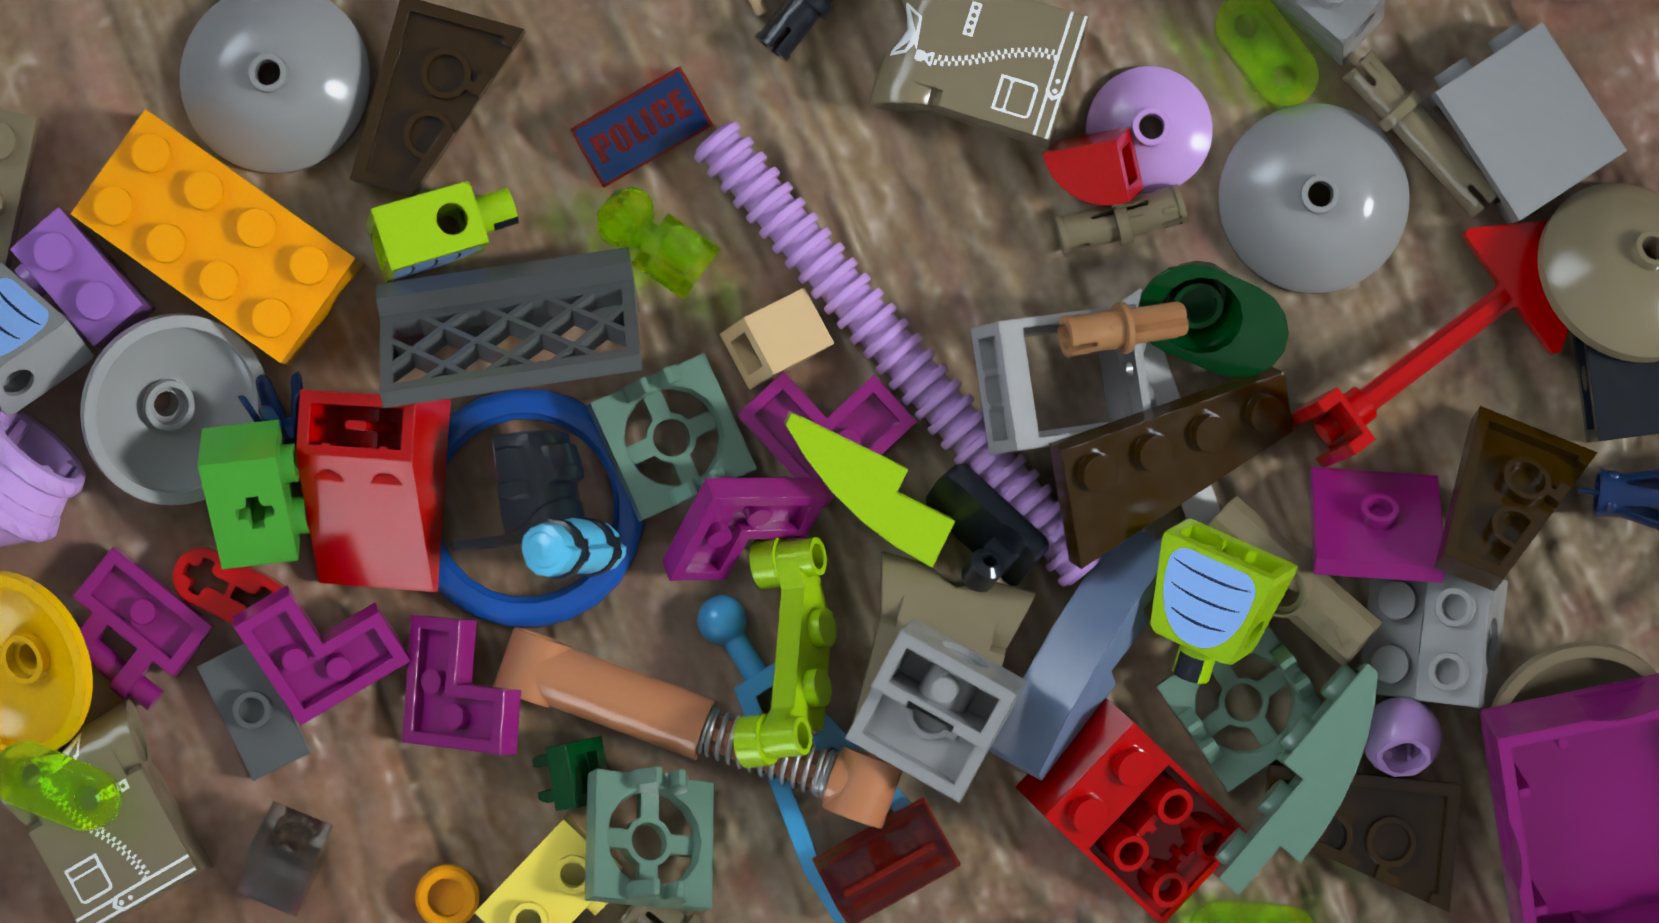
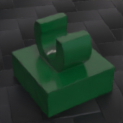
M602 736L583 738L545 747L546 753L533 758L532 763L533 767L548 766L552 789L538 792L539 800L545 803L554 802L556 811L587 806L588 773L595 769L607 770Z

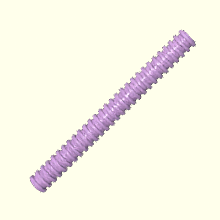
M737 121L727 122L717 129L696 149L697 153L694 155L698 164L706 162L710 167L707 170L708 176L711 179L718 177L723 182L720 190L724 194L731 192L736 197L733 205L737 209L744 207L748 211L746 220L750 224L757 222L762 229L759 231V235L763 239L770 237L775 243L772 246L775 254L783 252L788 258L785 261L787 268L791 270L796 267L801 273L798 276L799 282L802 285L809 282L814 288L811 291V296L815 300L821 297L827 303L824 311L828 315L834 312L840 318L837 326L841 330L847 327L853 335L850 337V341L854 345L860 342L866 350L862 355L866 360H870L872 357L879 365L875 370L879 375H883L885 372L892 379L888 384L891 389L896 390L898 387L905 394L901 399L903 403L909 405L912 402L918 409L914 414L919 421L925 417L931 424L927 431L932 436L938 433L944 441L940 446L945 451L951 448L957 456L953 461L956 464L964 463L1046 536L1049 541V550L1044 555L1047 559L1044 567L1049 572L1055 569L1059 573L1060 577L1057 582L1061 587L1073 585L1098 564L1103 557H1099L1082 569L1069 562L1059 500L1055 502L1050 496L1053 491L1050 485L1046 484L1042 487L1036 479L1040 474L1036 469L1030 472L1023 465L1027 461L1023 454L1017 457L1013 452L989 455L983 408L977 411L971 403L974 402L975 398L970 393L964 396L958 388L962 383L958 378H955L953 381L948 378L945 373L949 368L945 363L939 366L932 359L936 355L932 348L926 351L919 344L923 340L922 336L919 333L911 335L906 329L910 325L909 321L906 318H902L899 321L893 314L897 307L892 302L886 305L881 300L884 292L879 287L873 290L869 286L868 282L871 280V277L867 272L860 275L856 271L855 267L858 265V262L854 257L847 260L842 254L845 250L842 243L838 242L834 245L829 239L832 235L830 229L825 227L821 230L816 224L819 219L818 215L815 212L808 214L803 209L806 201L802 197L795 199L790 194L793 186L788 181L782 184L777 179L780 171L775 166L769 169L764 162L767 156L763 151L757 154L753 151L751 147L754 141L751 137L742 138L738 133L741 129Z

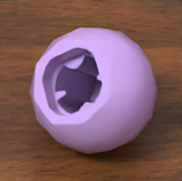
M1387 698L1374 707L1364 752L1376 769L1393 777L1412 776L1428 768L1438 757L1443 733L1437 718L1428 705L1412 698Z

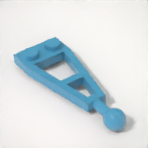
M717 595L706 600L700 607L697 615L698 629L708 642L724 646L745 681L734 688L744 716L764 714L757 696L773 687L775 663L766 667L746 635L748 616L741 602L728 595ZM825 711L824 728L812 737V743L817 745L816 750L821 751L826 746L827 750L834 747L840 752L843 746H848L863 751L858 745L845 739L847 733ZM768 777L804 874L834 922H845L849 918L819 863L881 828L872 827L820 860L794 791L790 786V781L781 785L779 777L772 781ZM898 787L890 805L894 814L885 819L883 827L916 810L912 802ZM925 826L914 832L930 861L941 855L939 849L933 852L931 846L935 843L932 838L927 841L925 834L929 831ZM906 837L900 840L897 847L907 866L912 869L921 866L924 862L922 853L919 851L913 854L917 860V863H915L905 846V843H907L910 849L916 847L917 844L914 839ZM893 846L885 848L899 876L907 874ZM882 850L871 857L886 884H889L894 880L882 860L886 856ZM867 860L859 862L855 867V872L867 892L878 890L881 886V880L871 862ZM862 866H864L866 871L868 872L871 880L874 883V887H872V885L870 884L867 876L865 875L862 869ZM843 873L835 876L850 904L863 898L864 892L859 883L852 882L848 884ZM851 888H854V889H855V891L857 892V895H854V893H853V891H852Z

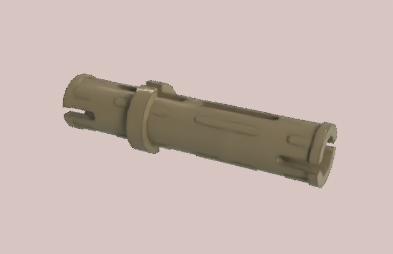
M1373 50L1368 52L1359 60V63L1376 80L1375 83L1371 84L1355 66L1341 79L1348 83L1380 116L1381 119L1377 124L1385 132L1392 129L1408 149L1419 158L1467 211L1470 218L1474 217L1485 207L1468 189V186L1473 185L1489 203L1497 197V194L1480 168L1473 163L1439 124L1421 107L1419 103L1423 98L1415 89L1408 93L1376 57Z

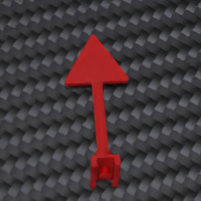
M1548 220L1473 227L1465 230L1462 234L1463 240L1494 280V289L1361 389L1352 387L1343 394L1336 387L1304 403L1291 413L1293 427L1310 420L1318 435L1330 447L1315 458L1321 467L1326 468L1350 458L1374 442L1376 438L1366 425L1377 418L1376 410L1510 309L1517 311L1548 354L1554 355L1561 351L1569 329L1561 322L1549 304L1542 288L1538 271L1539 241Z

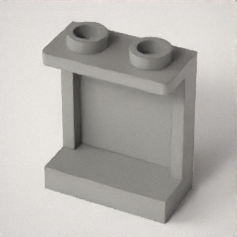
M1520 22L1516 23L1487 43L1494 54L1472 67L1467 57H1464L1435 76L1434 79L1440 89L1426 98L1432 108L1438 106L1501 200L1495 206L1507 224H1514L1527 217L1627 151L1543 22L1527 32Z

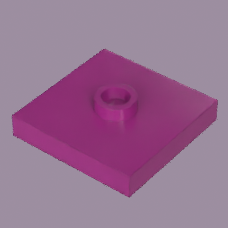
M1311 467L1308 486L1314 574L1443 583L1445 572L1434 568L1443 534L1438 475Z

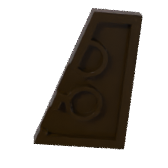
M400 0L350 180L407 197L416 196L525 35V29L422 0Z
M1480 406L1470 420L1434 568L1495 591L1598 452Z
M1269 764L1265 793L1279 779L1289 784L1296 775L1284 765ZM1356 773L1340 807L1323 835L1311 850L1449 912L1462 785L1451 782Z

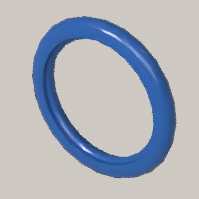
M518 388L480 396L450 414L446 468L455 453L471 437L492 425L512 420H540L561 426L581 438L598 456L607 472L614 497L612 527L619 533L621 543L627 547L626 555L617 568L596 577L583 575L577 581L559 591L540 596H510L489 590L471 579L453 561L441 538L438 591L451 604L476 619L507 628H514V626L519 628H542L569 621L595 607L622 581L637 555L645 527V520L638 521L587 409V405L574 397L546 389Z

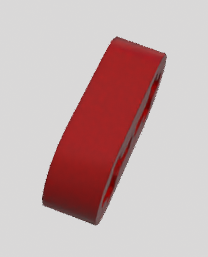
M209 547L191 549L184 553L175 563L172 574L174 587L182 598L233 624V616L250 607L248 603L235 597L239 588L251 594H259L264 587L274 593L285 586L276 578L252 566L222 569L218 550ZM207 559L213 561L215 564L212 568V573L216 577L230 583L226 592L215 587H204L200 593H197L193 590L196 579L188 574L189 567L191 565H203Z

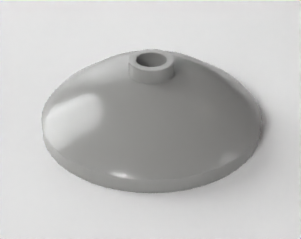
M220 0L202 16L188 38L181 60L180 90L184 108L192 126L201 139L214 152L227 161L247 170L266 174H287L306 170L324 162L337 153L351 139L367 110L371 92V67L366 46L357 28L348 16L330 0ZM270 62L278 64L280 68L279 79L271 85L261 84L258 77L260 68Z
M1323 103L1298 104L1280 109L1262 118L1237 141L1228 155L1220 177L1218 188L1219 216L1226 239L1241 262L1255 275L1278 288L1303 294L1329 293L1342 290L1364 280L1383 265L1399 243L1407 222L1409 185L1406 171L1398 152L1387 136L1372 122L1351 110L1336 105ZM1320 183L1329 189L1330 201L1326 206H1315L1309 200L1308 190L1312 184Z
M185 313L158 315L127 328L116 336L97 357L90 369L82 392L80 408L81 428L86 447L94 463L114 485L143 501L160 505H184L205 500L198 470L202 428L254 422L239 400L238 396L240 395L248 399L260 417L259 409L262 404L256 388V379L259 375H265V372L258 357L251 347L234 331L216 321L198 315ZM168 391L171 396L170 405L166 410L156 412L154 408L156 397L160 393Z

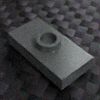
M245 643L197 666L253 781L313 752L301 726Z

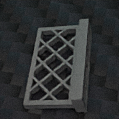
M629 247L376 284V302L380 316V396L383 408L643 370L638 321L639 303ZM573 326L587 331L574 342L561 337ZM510 335L523 340L510 351L497 347L498 344ZM607 340L626 347V349L600 353L594 351ZM446 345L459 349L445 361L432 356ZM543 349L556 354L551 360L530 361L531 358ZM478 359L492 364L484 370L471 372L465 370ZM415 368L428 373L421 379L397 382Z

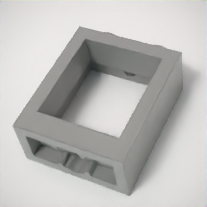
M1136 304L1127 305L1130 309L1136 308ZM1112 307L998 321L971 328L989 455L1050 447V443L1156 407L1154 391L1147 381L1143 354L1146 343L1135 344L1133 351L1127 354H1122L1117 349L1098 351L1109 422L1038 432L1024 337L1058 333V327L1061 326L1058 321L1061 316L1101 312Z

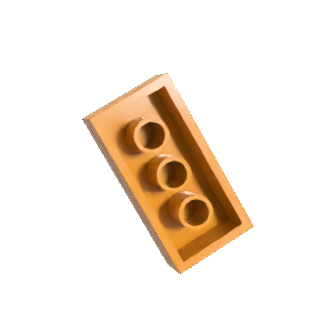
M146 109L70 213L276 361L288 366L293 365L365 264Z

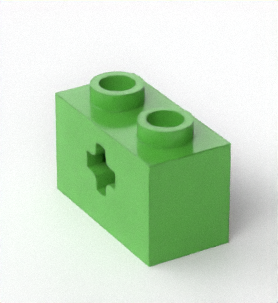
M279 419L202 428L198 470L222 569L298 561L300 535L308 534L310 530L303 495L295 496L293 482L299 481L296 447L294 443L284 444Z

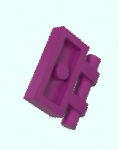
M118 547L110 549L73 596L74 599L92 612L83 625L75 621L85 640L91 666L111 681L109 689L123 700L130 696L147 711L154 706L164 692L145 677L152 665L156 663L172 677L177 676L216 627V625ZM110 627L137 648L128 661H125L101 641L103 635Z

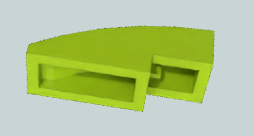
M789 410L784 423L804 457L828 488L863 523L898 549L933 568L955 521L950 516L898 492L908 469Z

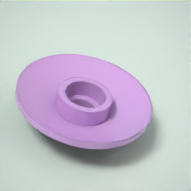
M1136 67L1114 76L1096 94L1086 119L1085 134L1124 127L1131 128L1143 183V189L1139 193H1151L1171 185L1178 184L1179 186L1183 184L1201 167L1209 152L1212 141V118L1207 102L1201 92L1184 76L1162 67ZM1146 116L1158 118L1163 126L1161 136L1156 139L1144 137L1139 129L1140 120Z

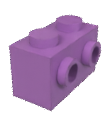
M58 207L10 248L12 253L21 262L14 270L18 277L41 297L46 293L50 295L63 310L61 314L70 322L85 344L89 341L94 347L104 349L121 332L143 321L156 308L84 224L72 216L70 211Z

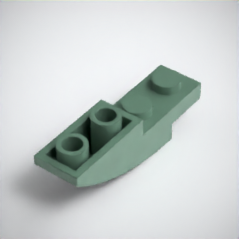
M1359 661L1353 669L1346 664L1342 665L1321 689L1320 693L1327 700L1311 718L1304 713L1300 714L1280 737L1278 742L1285 749L1276 759L1296 776L1289 784L1279 779L1265 793L1256 806V809L1262 813L1261 817L1247 833L1240 828L1236 829L1214 855V858L1220 862V865L1214 870L1213 874L1237 895H1240L1280 847L1301 863L1323 835L1340 807L1358 769L1368 739L1375 707L1378 672L1368 663Z

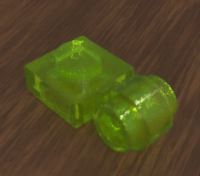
M635 187L615 190L599 208L597 213V230L600 236L612 246H629L639 250L631 265L685 300L712 265L721 248L670 214H667L659 225L653 222V202L643 190Z

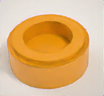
M451 863L441 864L429 870L419 881L415 893L416 907L421 917L427 923H467L474 916L481 900V890L476 877L465 867Z

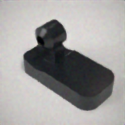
M956 464L936 481L926 497L927 506L950 516L955 521L950 532L973 552L964 565L961 575L964 583L974 591H989L1000 577L1008 585L1017 586L1036 568L1049 550V541L1046 536L966 465Z

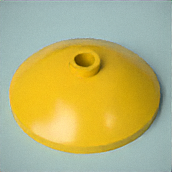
M0 571V756L26 760L31 757L45 756L66 745L80 730L88 714L92 699V666L83 635L74 618L62 602L47 588L29 577L14 572Z

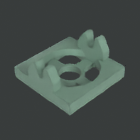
M705 353L678 365L668 366L651 376L643 377L621 390L587 405V409L639 522L696 497L705 478H739L757 469ZM661 390L689 393L703 402L708 411L690 419L681 414L672 413ZM642 400L651 422L646 428L644 439L626 447L624 437L627 419L636 404ZM662 421H676L685 429L688 441L685 450L680 455L666 456L655 447L653 433L656 426ZM717 429L719 440L716 456L707 471L702 476H699L690 456L695 448L696 438ZM652 457L660 463L671 464L680 485L655 482L639 472L635 465Z
M1269 625L1266 627L1257 646L1248 655L1268 661L1276 666V668L1255 681L1248 677H1237L1230 665L1215 661L1211 674L1221 687L1217 697L1218 708L1202 719L1197 716L1196 694L1200 684L1185 681L1172 673L1155 685L1227 792H1230L1275 761L1285 749L1278 741L1290 724L1302 713L1311 718L1322 705L1311 681L1300 670L1294 656L1284 644H1281ZM1239 684L1253 686L1261 697L1259 712L1247 721L1233 719L1225 708L1227 693L1232 687ZM1289 684L1291 691V713L1284 730L1277 735L1265 717L1269 708V697ZM1229 724L1238 728H1249L1261 747L1255 750H1233L1216 743L1212 736Z
M658 766L635 769L630 773L595 769L588 773L585 900L694 912H705L712 909L714 783L689 780L688 773L683 769L662 773V767ZM637 794V819L627 824L625 829L609 827L611 815L619 803ZM659 795L668 799L682 811L691 827V836L671 834L667 826L659 820ZM639 825L652 827L661 839V851L654 860L640 857L633 848L632 835ZM610 849L622 850L626 859L636 866L635 881L630 880L619 870L610 854ZM669 855L691 858L690 865L679 880L660 884L658 865L665 862Z

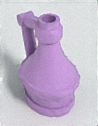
M0 411V548L32 541L39 543L56 537L61 520L60 516L68 498L74 497L81 492L86 477L81 462L71 449L51 430L22 411L12 415H5Z

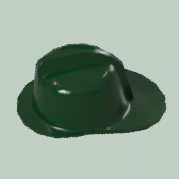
M1196 260L1170 267L1152 278L1141 293L1138 307L1181 302L1186 308L1189 323L1188 332L1184 336L1152 341L1150 343L1167 354L1179 357L1215 374L1232 378L1256 376L1273 367L1285 351L1289 335L1286 314L1276 299L1258 286L1228 274L1226 270L1214 263Z

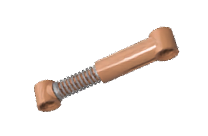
M514 626L493 687L521 690L522 700L548 708L553 707L696 760L703 752L706 757L714 753L717 762L725 757L727 765L736 761L737 768H743L736 757L733 746L734 725L741 716L739 715L733 720L730 718V712H726L725 716L720 715L716 699L573 649L574 647L542 634ZM812 743L811 750L807 755L778 758L777 762L771 766L747 768L749 773L758 769L760 777L768 773L771 781L779 777L781 785L790 781L792 789L801 785L803 793L810 788V792H812L814 797L820 796L821 800L823 799L822 808L853 821L881 829L883 828L903 772L873 754L848 746H843L840 752H835L834 749L828 751L826 746L819 751L816 750V743Z

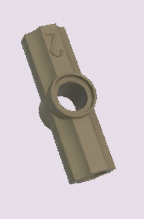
M1238 496L1233 498L1208 525L1298 565L1294 577L1298 581L1300 591L1295 592L1288 588L1273 616L1287 617L1339 664L1347 665L1381 626L1382 622L1331 577L1313 573L1311 548L1290 543Z

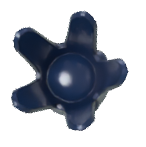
M295 372L291 377V417H287L269 377L259 375L256 379V388L262 404L259 409L260 417L245 396H238L239 400L254 422L279 419L284 444L294 443L296 447L300 389H303L300 372Z
M1599 467L1594 489L1582 487L1577 489V492L1580 494L1593 495V517H1621L1659 531V511L1650 508L1659 507V469L1623 473Z

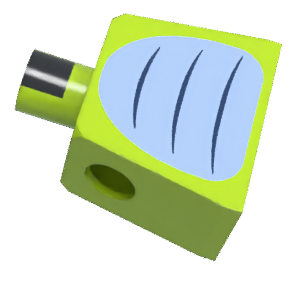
M469 181L372 208L366 222V228L384 282L387 283L399 281L482 253L489 243L487 233L519 224V219L508 187L475 197ZM444 216L455 218L460 224L461 232L452 235L443 232L439 228L436 219Z
M1192 518L1164 531L1150 625L1156 634L1180 644L1172 668L1173 673L1185 681L1205 684L1209 682L1215 661L1232 665L1250 654L1257 646L1293 580L1298 565Z

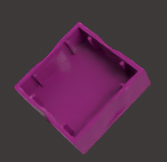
M1659 674L1481 709L1480 717L1510 922L1659 923Z

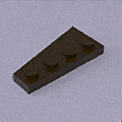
M1271 367L1256 376L1236 378L1050 443L1069 562L1081 569L1293 432L1285 372Z

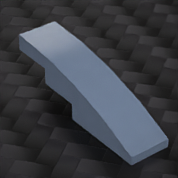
M1139 531L1102 555V560L1086 574L1051 628L1023 679L1027 680V683L997 738L990 747L992 754L1041 781L1044 779L1115 687L1116 682L1112 674L1113 668L1148 624L1144 609L1154 597L1161 548L1160 540Z

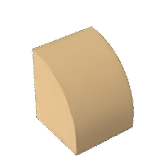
M805 287L742 318L720 333L749 390L835 344Z

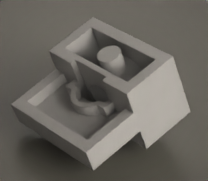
M1446 573L1443 583L1370 578L1367 610L1377 617L1382 624L1363 647L1361 662L1368 663L1378 672L1376 695L1405 697L1419 701L1476 708L1491 707L1496 697L1508 580H1503L1498 588L1492 591Z
M913 618L901 629L871 685V691L845 739L955 801L960 802L992 743L1001 731L1027 680Z

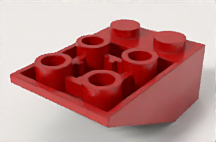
M300 389L296 458L319 583L438 592L451 400L443 399L383 408L380 394Z
M1105 698L1042 781L1027 773L1015 786L1047 820L1158 923H1166L1220 865V862L1214 858V855L1224 841L1238 828L1247 833L1229 813L1108 698Z

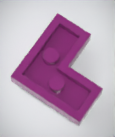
M783 371L737 414L795 478L821 477L804 457L784 423L789 410L880 455L917 422L875 375L826 418ZM822 480L828 495V499L823 506L825 508L837 496Z
M787 476L775 478H705L662 560L669 581L726 580L748 539H773L776 537L779 539L806 538L828 499L821 478H790Z
M288 585L232 617L234 629L300 726L410 662L408 651L376 602L322 634L318 632Z
M411 615L408 652L410 662L407 665L402 731L403 743L498 755H514L517 753L521 690L472 684L477 620Z

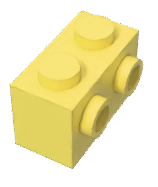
M567 815L475 911V914L484 923H572L585 908L596 916L608 903L585 900L586 831ZM614 859L619 870L621 871L623 867Z

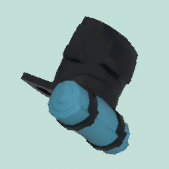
M548 429L493 435L494 467L504 535L451 541L452 551L522 545V554L526 565L536 575L554 579H565L574 574L596 577L617 568L626 555L627 547L621 543L619 533L609 523L585 517L578 490V483L584 479V469L577 447L574 443L570 442L568 433Z

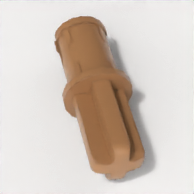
M1178 301L1131 309L1126 303L1118 302L1111 309L1101 312L1061 316L1058 321L1061 325L1058 327V340L1061 350L1066 357L1116 349L1122 354H1127L1133 351L1135 344L1184 336L1188 332L1189 323L1186 308Z

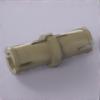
M1178 184L1156 190L1155 192L1137 195L1129 203L1100 205L1077 213L1054 217L1058 240L1064 256L1116 241L1119 242L1120 246L1134 243L1133 237L1188 223L1186 207Z

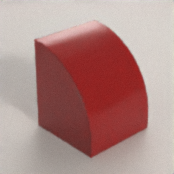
M1130 127L1057 139L1042 153L1045 164L1055 181L1069 194L1082 201L1097 205L1129 203L1143 189Z

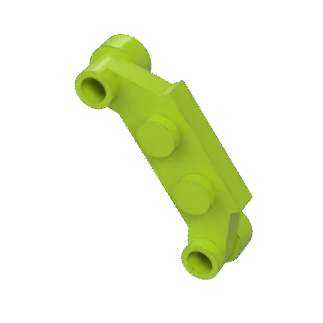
M778 537L773 539H756L750 548L749 562L755 583L761 589L781 587L771 710L768 714L741 716L737 719L733 729L734 751L739 763L745 768L771 766L777 762L778 758L807 755L811 750L813 731H820L824 728L825 706L829 704L832 694L828 667L830 647L836 640V623L833 612L827 607L820 575H823L826 570L827 555L824 544L818 537L792 541L779 539Z

